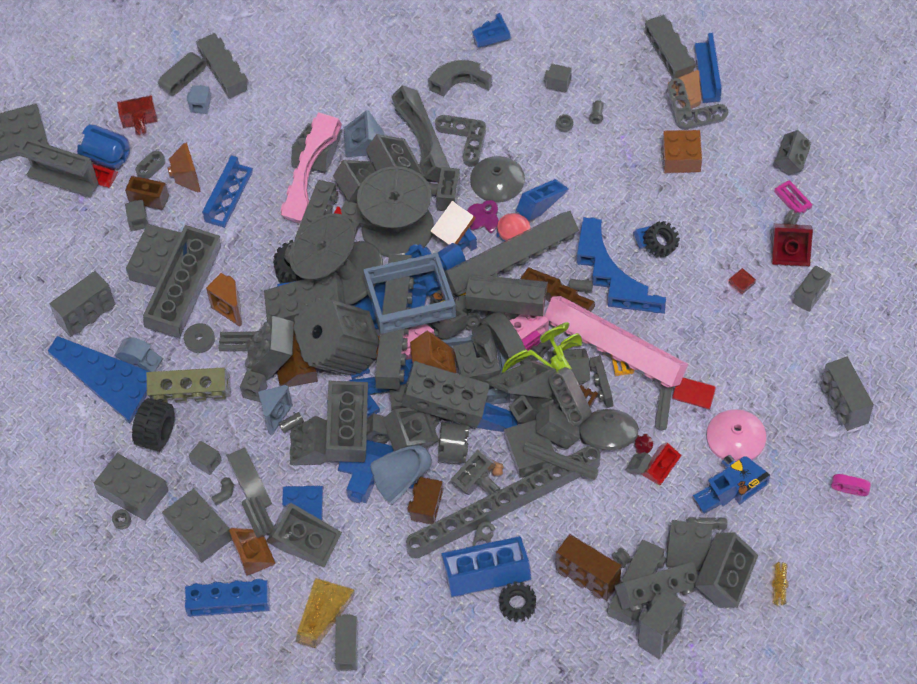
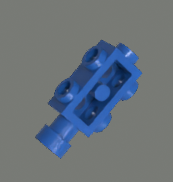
M421 244L410 246L409 251L405 253V255H412V258L432 254L427 246L424 248ZM435 271L412 275L416 284L419 283L422 286H426L428 296L441 290Z

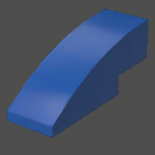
M486 402L482 419L477 428L504 432V429L516 426L518 421L512 411Z

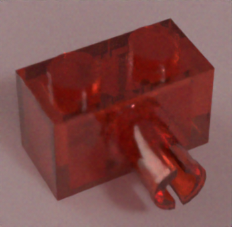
M152 95L117 102L123 129L135 127L137 135H141L140 129H142V134L144 135L147 132L145 124L158 122Z

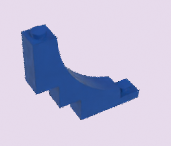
M583 217L577 251V265L594 266L593 286L610 288L608 307L665 314L666 297L648 295L649 286L629 277L610 258L602 239V219Z

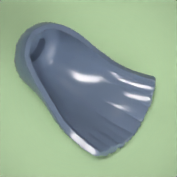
M412 445L371 463V470L374 475V481L384 499L390 504L396 502L418 478L430 469L432 458L426 448L420 445Z

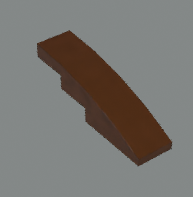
M530 267L526 269L520 278L548 282L546 300L549 302L552 297L562 296L590 312L595 307V301L578 295L577 290L561 284L560 279Z

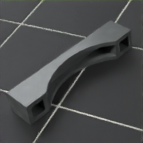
M401 85L391 98L396 110L405 118L418 139L421 148L419 166L425 178L439 182L441 167L450 168L418 90Z

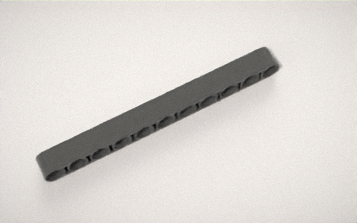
M587 446L567 457L598 468L600 466L601 452L599 448ZM551 464L409 535L406 539L407 553L411 558H421L476 530L482 522H492L582 477V475ZM554 474H560L561 476L555 477V476H553V475H554ZM541 482L543 485L538 486L536 483ZM520 491H525L526 493H525V494H519L518 492H520ZM508 500L509 502L501 503L500 501ZM484 509H490L491 511H490V512H484V511H482V510H484ZM468 517L473 518L472 521H466L465 519ZM450 526L456 527L454 530L447 529ZM432 535L438 536L436 539L429 538ZM414 544L420 545L418 548L411 547Z

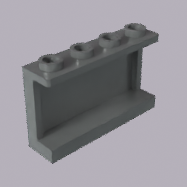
M25 138L17 150L19 156L28 158L31 167L27 172V177L86 197H91L98 186L91 159L29 138Z

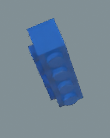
M254 579L247 582L235 580L232 583L213 582L205 585L194 583L191 586H185V610L188 617L270 611V588L267 580Z

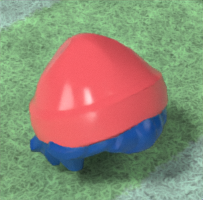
M517 213L506 214L498 222L496 236L500 237L504 242L530 229L529 221Z

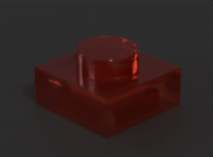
M743 268L729 278V284L741 294L745 293L756 283V279Z

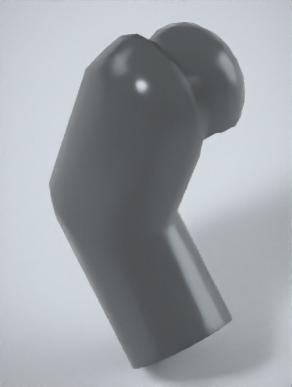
M229 477L221 480V492L211 497L215 505L232 496L234 483Z

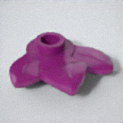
M487 200L482 204L475 203L467 209V212L476 218L470 226L471 230L485 226L489 233L495 231L499 222L496 215L498 213L496 202ZM487 207H492L491 210L486 211Z

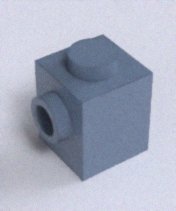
M192 85L191 91L187 93L190 113L208 114L212 99L209 86Z

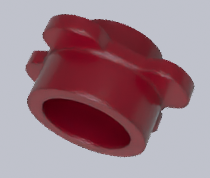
M648 434L637 436L635 440L637 454L643 452L650 453L652 450L653 440Z

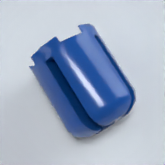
M89 124L82 132L84 134L82 144L77 146L78 155L91 159V162L109 169L120 168L129 155V140L124 135L98 125Z

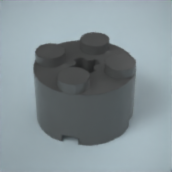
M441 422L438 462L466 463L469 425Z

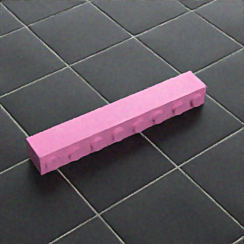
M562 296L551 298L545 313V317L550 321L551 325L557 327L562 323L569 322L570 326L565 331L567 334L579 333L582 337V342L597 346V350L612 354V358L618 361L627 362L630 368L640 369L645 372V376L660 380L661 384L671 388L680 385L688 363Z

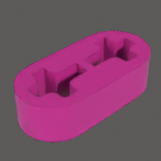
M835 474L831 487L840 492L867 496L870 493L871 483L865 479Z

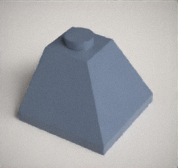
M366 110L344 127L345 156L348 158L369 156L366 148L375 135H384V131L370 111Z

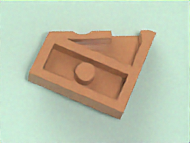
M696 70L679 77L684 82L691 109L701 105L699 71ZM674 84L672 88L676 89V96H678V89L680 86H676V84ZM677 100L681 107L684 108L685 102L683 100Z

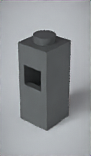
M351 614L336 616L335 666L337 671H358L357 616Z

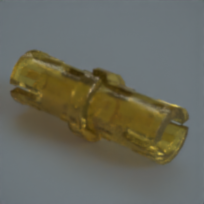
M780 562L774 564L775 577L772 581V587H774L773 604L779 605V597H781L782 606L787 603L788 565L782 562V570H780Z

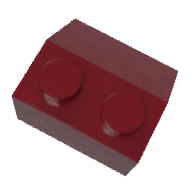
M774 223L772 264L810 266L813 237L812 225Z

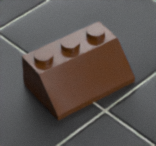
M294 328L292 356L277 370L280 386L292 387L318 382L316 367L309 366L308 362L304 361L301 356Z

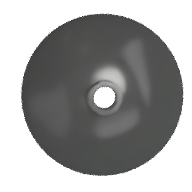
M492 156L481 160L475 165L470 175V184L474 193L483 200H492L496 203L509 201L516 197L523 189L525 183L522 167L513 159L504 156Z
M616 409L594 411L591 413L590 418L579 425L580 436L583 441L590 446L604 450L620 449L632 444L636 440L639 430L638 424L633 417Z

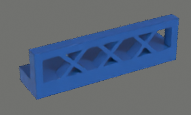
M708 33L707 42L694 43L703 103L720 102L722 92L713 33Z
M230 156L202 211L206 223L223 228L226 227L253 173V168L240 165L236 156ZM238 171L246 172V175L241 178L236 176ZM238 184L239 189L230 192V187ZM231 198L232 203L223 207L222 202ZM220 213L225 215L222 221L214 219Z

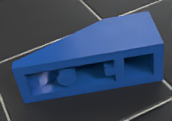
M556 179L522 193L516 211L529 221L535 219L567 193L569 188Z

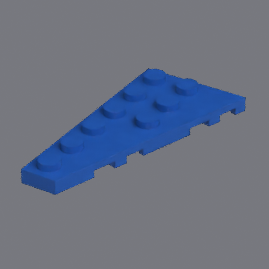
M56 336L48 349L49 355L63 367H66L73 376L81 380L87 388L102 401L109 404L116 413L123 416L130 424L147 396L146 372L150 371Z

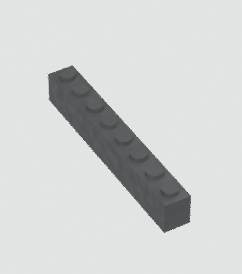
M571 211L562 212L444 271L451 293H456L457 295L465 293L468 280L472 274L496 277L498 276L497 272L501 270L505 272L514 268V263H524L529 260L528 256L532 254L534 256L544 253V248L549 247L551 249L559 245L558 241L562 239L567 241L573 238L574 233L578 232L579 229Z
M389 254L388 263L412 258V255ZM412 275L386 281L382 315L411 309L408 308V305L412 304L413 294L410 293V289H414V278H411ZM409 328L380 334L375 374L376 388L400 389V382H404L405 370H402V366H406V354L403 353L408 348V338H405V334L409 335Z

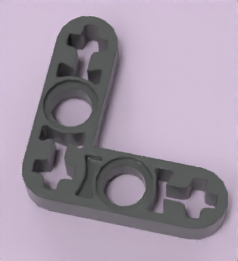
M674 78L669 82L667 90L676 123L680 129L687 130L722 122L728 116V108L723 104L691 110L684 82L679 78ZM674 84H676V86H680L678 89V96H676V89L672 88ZM683 100L685 102V107L678 108L676 106V101ZM718 109L720 110V112H724L722 114V117H720L719 114L713 115L711 119V114H715ZM705 113L707 115V120L700 121L698 119V114ZM694 115V120L688 121L687 125H685V122H681L683 117L688 120L692 119Z
M438 116L435 119V128L438 132L467 137L463 152V162L468 167H474L480 160L486 136L485 122L456 116ZM458 124H464L465 128L457 129L456 126ZM478 127H480L479 132H478V135H477V134H476V130H477ZM478 141L479 144L477 146L470 145V142ZM471 152H473L474 157H472V159H468L471 156Z

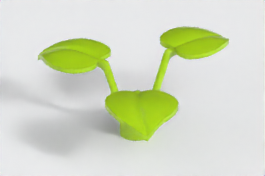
M569 322L562 323L546 331L540 337L542 343L550 339L554 348L553 353L557 354L550 359L551 364L534 351H527L526 349L510 357L505 362L502 373L530 355L536 357L543 364L555 368L556 371L563 367L572 370L564 357L563 351L571 347L582 346V337L579 333H575L557 346L554 338L562 334L570 326Z

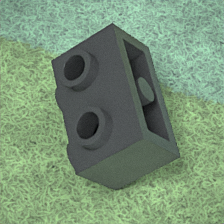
M799 130L784 134L775 163L787 175L801 172L812 143Z

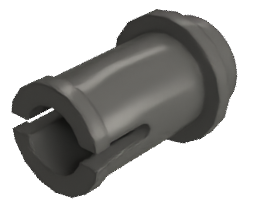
M596 100L592 104V113L589 115V119L593 124L601 123L604 118L602 115L604 103Z
M570 278L569 287L588 293L593 290V281L589 278L587 280Z
M293 412L292 416L278 422L283 433H286L302 424L304 420L299 412Z

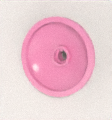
M727 410L719 413L711 420L707 429V443L711 451L722 460L728 455H731L736 461L744 456L753 460L761 454L765 447L766 430L762 422L755 415L744 410Z

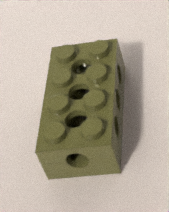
M225 367L146 372L147 396L151 399L166 403L169 400H175L176 403H185L187 399L203 402L206 401V398H214L216 401L226 400V397H231L230 374Z

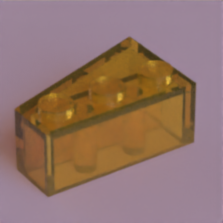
M315 578L296 634V643L316 648L335 624L336 616H341L354 599L355 589Z

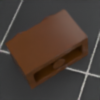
M136 176L130 177L125 189L129 202L143 200L145 206L161 210L164 209L169 197L166 183Z
M420 477L418 484H414L412 491L414 499L408 504V513H410L411 521L430 525L435 523L444 491L443 481Z

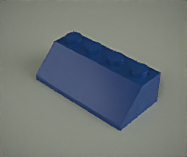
M521 536L441 553L451 597L503 587L509 583L514 584V582L521 583L532 580L529 559Z

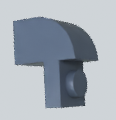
M133 337L123 340L114 355L124 362L132 365L137 364L142 369L150 372H155L162 360L161 356L150 349V344Z

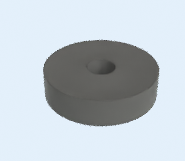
M202 323L190 326L184 333L185 346L193 353L208 351L215 342L213 330L208 325Z

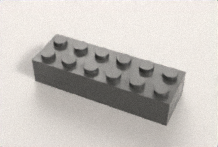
M188 225L184 226L143 314L145 328L176 338L181 337L221 248L219 235ZM187 241V254L183 256V247Z

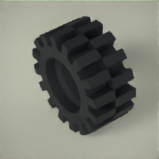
M666 221L654 223L643 235L645 239L643 244H647L646 250L650 249L649 253H655V257L659 255L660 258L666 257L679 246V243H677L680 241V238L677 237L679 233L674 232L676 228H671V224H666ZM656 234L663 235L667 244H660Z
M514 582L513 586L509 583L507 588L503 587L502 593L500 592L499 607L504 617L507 616L509 621L513 618L514 622H518V619H521V622H523L525 617L531 618V613L534 614L536 608L534 590H531L528 584L525 587L524 582H521L520 585ZM514 596H522L526 603L521 608H514L510 605V599Z

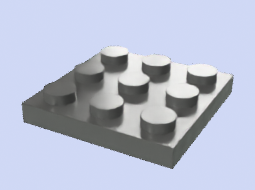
M37 103L0 113V161L19 156L17 150L25 138L49 145Z

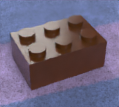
M571 534L567 536L556 551L557 572L565 578L569 577L574 580L577 586L590 590L598 599L603 598L608 601L616 590L615 586L621 583L622 565Z

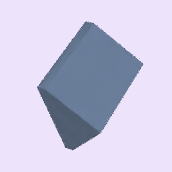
M286 385L258 392L270 435L274 434L279 426L278 422L283 421L293 406L289 387Z

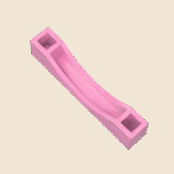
M319 112L317 117H314L311 133L306 137L305 150L301 152L299 157L300 164L293 173V183L289 185L287 190L288 197L281 206V215L285 219L301 224L309 203L307 186L310 170L319 154L328 145L336 141L342 125L338 118Z

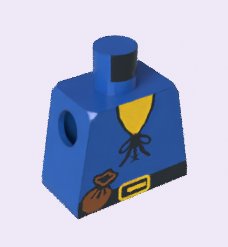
M728 455L722 460V464L727 468L725 470L736 485L738 492L734 498L739 505L769 484L770 474L747 456L736 461L731 455Z

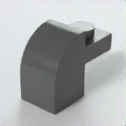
M456 306V317L430 324L439 330L438 336L440 338L448 339L465 330L467 314Z

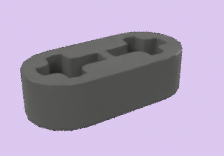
M153 151L148 154L135 168L137 177L151 178L165 165L164 154L161 151Z

